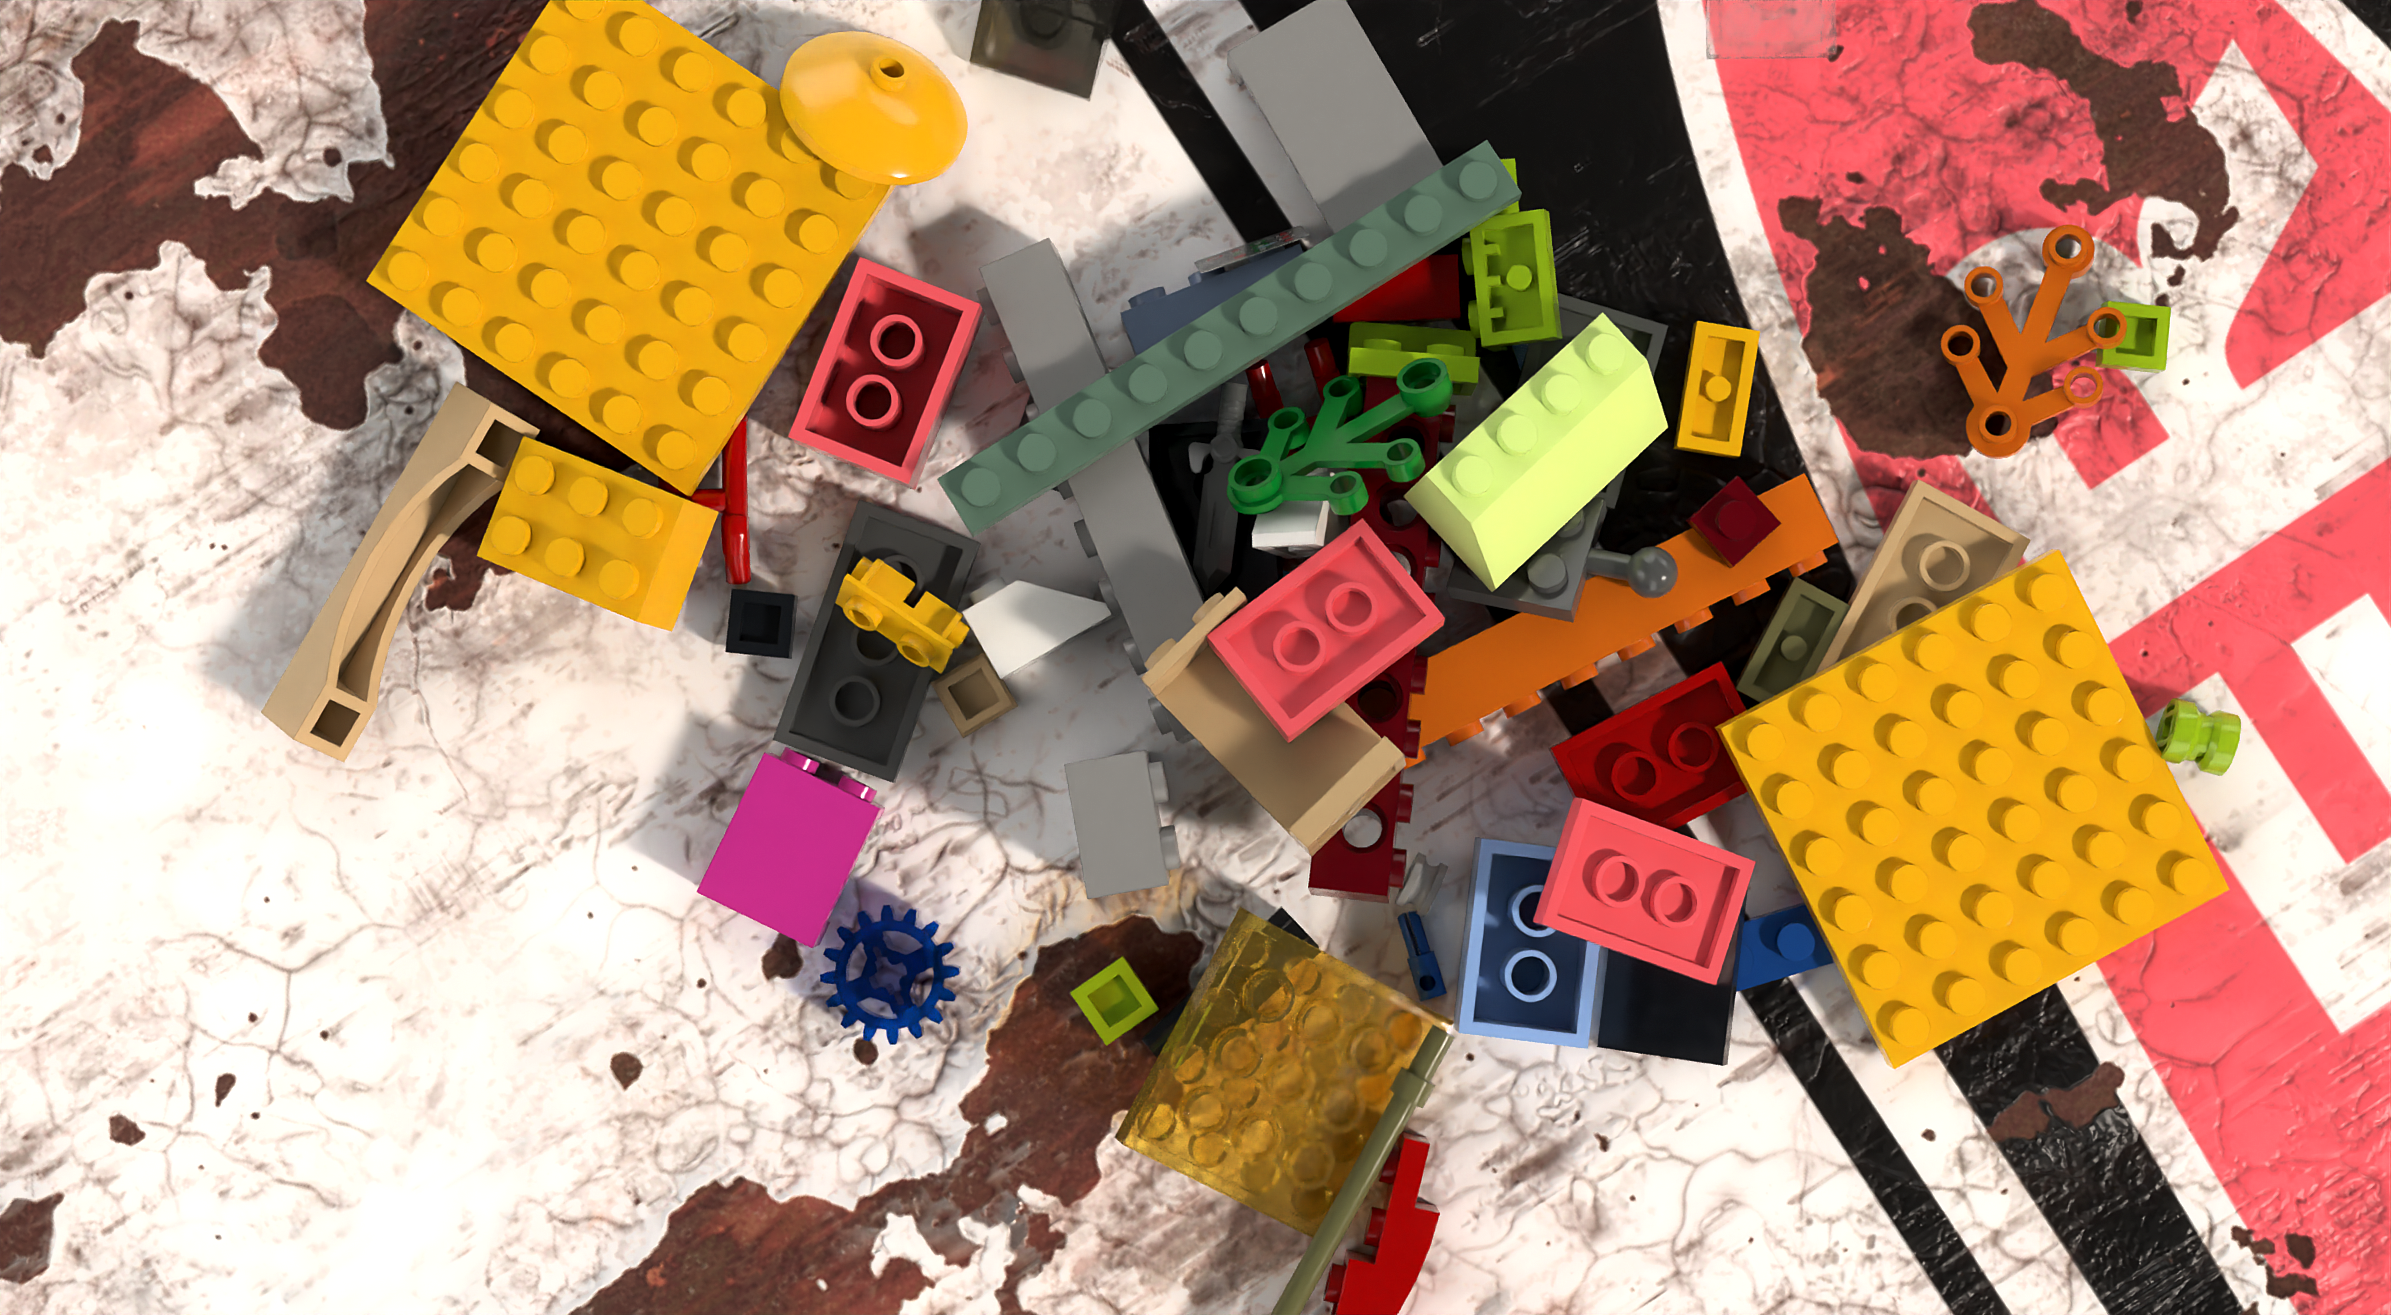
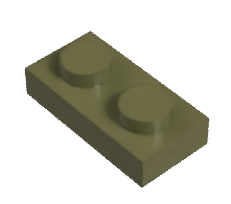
M1798 577L1791 578L1734 685L1737 692L1760 704L1813 676L1851 606Z

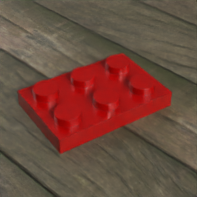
M1722 661L1716 662L1548 748L1573 797L1589 800L1671 831L1748 792L1715 729L1716 726L1746 711Z

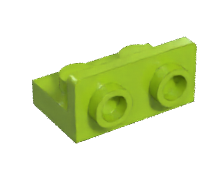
M1537 209L1496 215L1470 230V237L1462 239V258L1467 275H1474L1477 300L1469 301L1468 317L1472 336L1475 339L1481 338V347L1497 352L1507 350V346L1562 339L1549 211Z
M1353 322L1349 329L1346 375L1358 378L1361 387L1366 388L1367 376L1397 379L1398 373L1407 364L1421 358H1436L1443 361L1447 367L1454 387L1453 395L1472 396L1479 378L1480 357H1475L1477 339L1472 336L1471 331Z

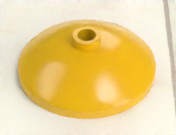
M859 31L837 32L818 36L801 45L791 55L782 74L779 89L780 102L786 120L794 133L815 155L836 169L851 176L886 185L922 183L946 172L957 160L964 146L968 129L967 115L961 97L955 87L930 59L914 48L890 37Z

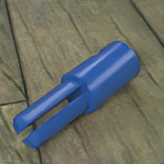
M1408 911V916L1406 913H1402L1398 916L1397 920L1409 955L1407 962L1421 1002L1447 994L1434 950H1430L1420 915L1416 914L1417 911Z

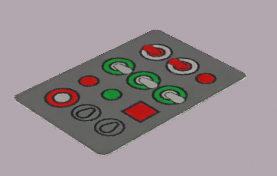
M1296 226L1198 260L1194 264L1200 273H1205L1306 238L1310 234L1302 226Z

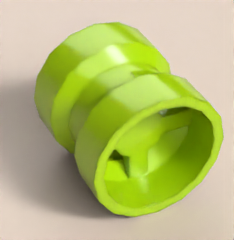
M2173 698L2162 714L2155 741L2162 753L2161 758L2174 764H2179L2184 760H2194L2200 771L2222 776L2230 767L2237 751L2241 733V719L2238 715L2221 710H2216L2207 716L2206 713L2198 710L2195 703Z

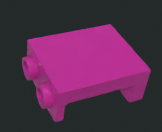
M785 747L781 756L764 752L697 889V893L810 948H814L820 945L831 923L828 920L876 821L881 818L885 807L873 802L877 790L846 775H842L838 784L815 774L820 764L819 762L791 748Z

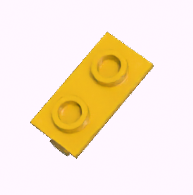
M864 556L856 565L851 575L847 573L844 577L835 603L843 608L847 618L858 627L867 631L876 630L896 643L899 652L910 662L921 667L930 666L942 674L954 648L958 649L971 627L962 622L964 615L928 591L924 593L914 608L910 607L904 601L912 592L916 583L884 563L881 559L878 558L875 562H872Z

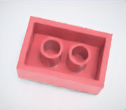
M859 257L788 437L798 445L915 490L985 316L981 305Z

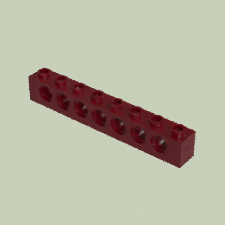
M1367 376L1363 414L1400 393L1396 383L1397 379ZM1450 404L1443 413L1434 417L1424 418L1413 413L1362 442L1390 443L1400 438L1416 440L1424 448L1422 455L1425 461L1424 471L1417 478L1408 482H1394L1387 476L1385 468H1357L1356 470L1363 479L1369 499L1360 511L1351 514L1350 527L1363 518L1399 563L1408 569L1410 576L1423 592L1426 568H1439L1442 538L1434 529H1431V526L1418 512L1410 523L1403 526L1388 524L1381 517V512L1390 502L1396 500L1407 501L1403 496L1438 463L1440 443H1453L1456 419V405ZM1424 592L1435 605L1436 593ZM1418 645L1345 700L1381 738L1386 736L1404 754L1405 758L1411 759L1418 758L1421 720L1410 719L1412 694L1425 695L1429 658L1428 656L1417 655ZM1382 688L1393 694L1396 704L1393 710L1386 716L1374 718L1364 714L1359 708L1361 697L1371 689ZM1404 768L1350 819L1352 820L1357 816L1364 815L1370 816L1379 822L1382 831L1374 844L1368 847L1351 845L1344 837L1348 821L1311 857L1308 883L1311 895L1389 904L1391 887L1403 888L1407 849L1395 848L1398 822L1410 824L1414 796V784L1402 783Z

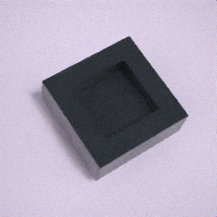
M731 589L725 652L792 659L798 596Z

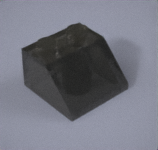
M982 0L969 62L972 65L1090 102L1123 0Z

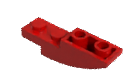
M1403 1131L1400 1135L1398 1146H1394L1383 1165L1378 1178L1379 1182L1388 1184L1383 1208L1371 1207L1363 1244L1373 1246L1372 1254L1369 1255L1346 1249L1343 1265L1331 1264L1323 1301L1333 1303L1331 1315H1397L1412 1290L1430 1249L1440 1216L1436 1205L1417 1201L1430 1147L1426 1137Z

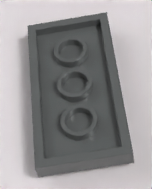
M859 499L773 740L895 783L936 670L930 666L921 667L910 662L899 652L896 643L876 630L867 631L851 622L844 614L843 608L835 603L844 577L847 573L851 575L856 565L864 556L872 562L879 558L916 583L904 603L914 608L924 593L928 591L957 611L981 543Z

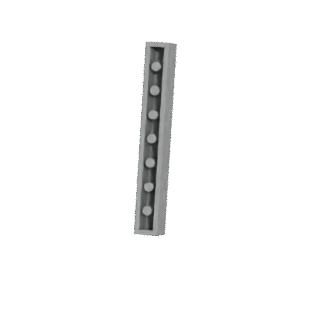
M1046 238L978 268L986 287L976 291L980 304L991 326L1002 323L1010 345L1000 349L1005 364L1016 384L1023 380L1026 381L1033 397L1034 403L1025 406L1029 421H1032L1109 373L1059 251L1050 238ZM1135 437L1062 482L1057 487L1064 500L1072 496L1076 500L1083 519L1073 523L1077 536L1088 558L1095 555L1100 557L1107 578L1098 581V584L1112 616L1123 613L1132 637L1123 640V644L1129 660L1139 676L1149 671L1145 667V662L1162 643L1170 638H1173L1178 643L1196 625L1192 618L1196 611L1206 602V599L1157 487L1138 438ZM1155 697L1148 699L1150 710L1162 735L1172 731L1175 739L1182 744L1195 739Z

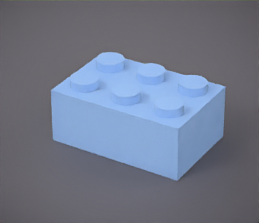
M1475 837L1453 1018V1028L1458 1033L1588 1049L1600 946L1533 922L1557 847Z

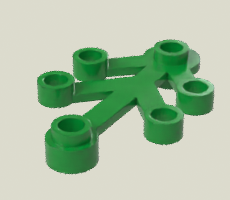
M1421 358L1407 364L1397 375L1396 383L1399 394L1345 425L1343 424L1347 417L1357 414L1364 408L1365 395L1358 378L1355 376H1338L1324 386L1323 396L1325 400L1312 430L1309 427L1303 410L1298 407H1285L1273 413L1267 423L1269 433L1260 454L1251 455L1240 460L1232 467L1228 474L1227 497L1231 506L1243 514H1266L1275 510L1283 501H1328L1334 513L1350 515L1360 511L1369 499L1365 484L1359 473L1355 471H1342L1332 477L1305 475L1317 468H1385L1387 476L1394 482H1408L1417 478L1424 471L1425 461L1420 447L1415 440L1400 438L1390 443L1362 442L1413 413L1424 418L1434 417L1443 413L1449 407L1454 392L1445 363L1436 358ZM1306 442L1303 449L1287 457L1290 449L1300 447Z

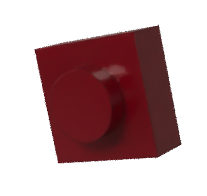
M1738 475L1731 479L1686 520L1729 568L1739 563L1781 524Z

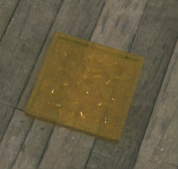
M1240 907L1116 1133L1115 1138L1124 1146L1313 1238L1394 1093L1389 1088L1402 1066L1409 1068L1432 1025L1449 1032L1454 1021Z

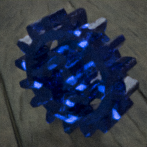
M893 904L883 905L881 920L875 921L873 916L865 909L857 913L860 925L858 931L844 924L836 930L839 937L845 942L842 948H825L823 955L836 962V968L821 974L820 982L836 984L837 993L832 995L826 1001L828 1008L837 1007L842 1004L846 1007L848 1012L841 1022L845 1029L858 1020L864 1023L863 1040L871 1041L879 1029L886 1030L889 1044L895 1045L900 1040L901 1028L905 1027L918 1039L925 1034L921 1019L926 1016L931 1021L940 1024L945 1018L943 1011L937 1005L939 1000L955 1001L957 999L958 992L946 986V978H952L961 974V966L946 964L944 958L945 955L956 947L954 940L938 944L934 936L938 932L941 923L935 920L924 928L917 925L919 918L918 908L911 907L902 920L896 919ZM885 931L905 933L916 939L922 947L910 951L893 945L890 936ZM862 943L867 960L861 976L850 980V962L855 950ZM882 957H887L891 965H897L902 962L906 967L907 973L899 979V985L902 990L896 991L891 983L880 985L877 981L875 974L883 969ZM933 967L932 988L928 997L920 1006L915 987L920 973ZM872 997L888 1003L893 1014H896V1016H883L874 1013L863 1006L861 1001Z

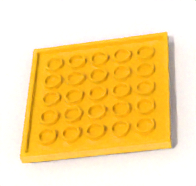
M550 0L366 282L685 495L692 496L896 185H886L859 179L823 161L804 145L790 127L782 110L780 91L645 1Z
M2051 549L1715 727L1886 1064L1893 1069L1900 1067L2230 890L2165 759L2161 758L2162 753L2060 549Z

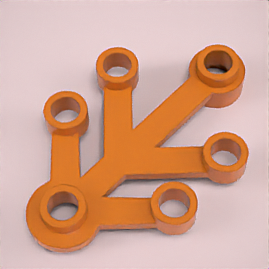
M2071 224L2062 225L2053 229L2046 236L2042 246V259L2046 272L2021 334L2002 297L2004 287L2000 273L1992 267L1980 266L1970 271L1965 278L1964 289L1966 298L1973 306L1979 308L2007 367L1997 393L1978 358L1981 349L1980 339L1974 329L1966 325H1956L1949 328L1941 339L1943 357L1949 364L1956 367L1974 405L1966 420V433L1972 447L1983 456L1993 459L2011 457L2026 445L2032 426L2074 407L2082 409L2092 407L2102 397L2103 379L2099 372L2091 367L2080 366L2072 369L2066 375L2063 386L2023 401L2033 377L2097 348L2113 349L2120 345L2126 336L2127 322L2124 315L2115 308L2102 307L2090 315L2086 325L2047 342L2070 281L2086 274L2094 261V241L2091 235L2082 227ZM2066 239L2076 241L2081 247L2079 254L2069 259L2059 256L2055 249L2061 241ZM1980 278H1989L1996 284V289L1990 296L1979 297L1972 292V285ZM2108 318L2116 321L2119 325L2118 333L2111 338L2098 336L2094 331V326L2101 319ZM1965 336L1973 342L1972 350L1963 356L1952 354L1948 347L1951 340L1955 337ZM2082 377L2091 379L2096 385L2095 392L2085 398L2074 395L2070 388L2076 379ZM1996 415L2005 416L2011 422L2009 431L2001 436L1992 435L1986 429L1988 420Z

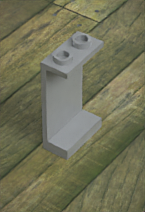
M1315 0L1227 51V66L1239 86L1245 84L1333 234L1444 167L1346 0Z

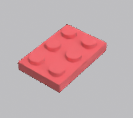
M1362 518L1207 634L1206 639L1208 645L1283 738L1290 743L1444 625L1445 617Z
M1573 797L1533 922L1698 981L1716 985L1756 861L1589 800Z

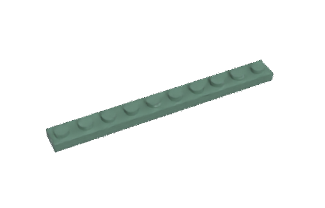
M1487 140L942 475L937 479L941 488L972 537L977 536L1520 200L1522 192Z

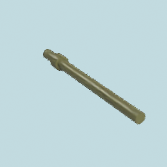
M1432 1025L1409 1068L1402 1066L1389 1088L1394 1093L1270 1315L1301 1314L1417 1106L1423 1108L1436 1085L1430 1081L1455 1039L1450 1033Z

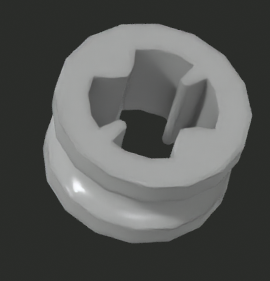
M1418 852L1404 878L1403 888L1399 889L1395 904L1403 907L1405 904L1411 903L1417 909L1416 914L1425 917L1442 885L1448 866L1443 863H1439L1437 866H1430L1426 861V855Z

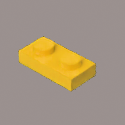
M1702 321L1694 323L1673 449L1733 459L1740 457L1760 331Z

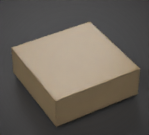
M985 651L931 682L932 687L962 738L969 736L1018 707L1013 695L1004 680L998 676Z

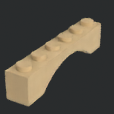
M456 381L262 709L261 713L293 740L345 762L377 708L381 676L389 646L401 615L420 578L456 529L486 500L503 489L523 436L535 440L540 431L538 428Z

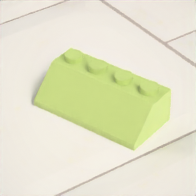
M1602 312L1403 496L1491 592L1498 588L1668 428L1647 359Z

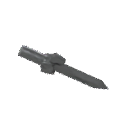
M1230 382L1222 384L1216 437L1211 441V444L1193 442L1189 445V461L1192 472L1202 473L1205 470L1206 459L1210 455L1214 459L1213 468L1209 473L1204 474L1192 567L1208 599L1231 574L1238 511L1231 506L1227 497L1228 474L1240 459L1260 454V450L1245 449L1241 441L1248 385Z

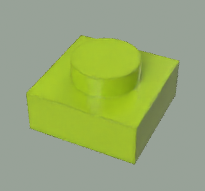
M2116 301L2102 303L2101 308L2112 307L2124 315L2127 322V330L2123 342L2113 349L2097 348L2095 367L2150 373L2165 371L2171 307ZM2108 318L2099 321L2098 336L2111 338L2118 333L2119 325L2116 321Z
M1124 955L1070 992L1106 1046L1159 1010V1006Z

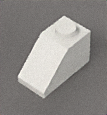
M1317 468L1305 476L1332 477L1335 473L1327 472V468ZM1283 501L1275 510L1266 514H1257L1252 532V547L1287 559L1310 558L1349 529L1348 515L1334 513L1328 501Z
M1002 577L987 583L971 593L969 597L974 605L962 612L1002 680L1008 679L1113 618L1106 603L1021 580H1016L1007 586Z

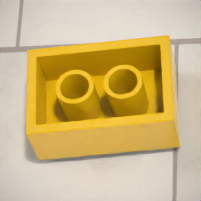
M523 436L477 556L636 622L672 632L719 512L561 449Z

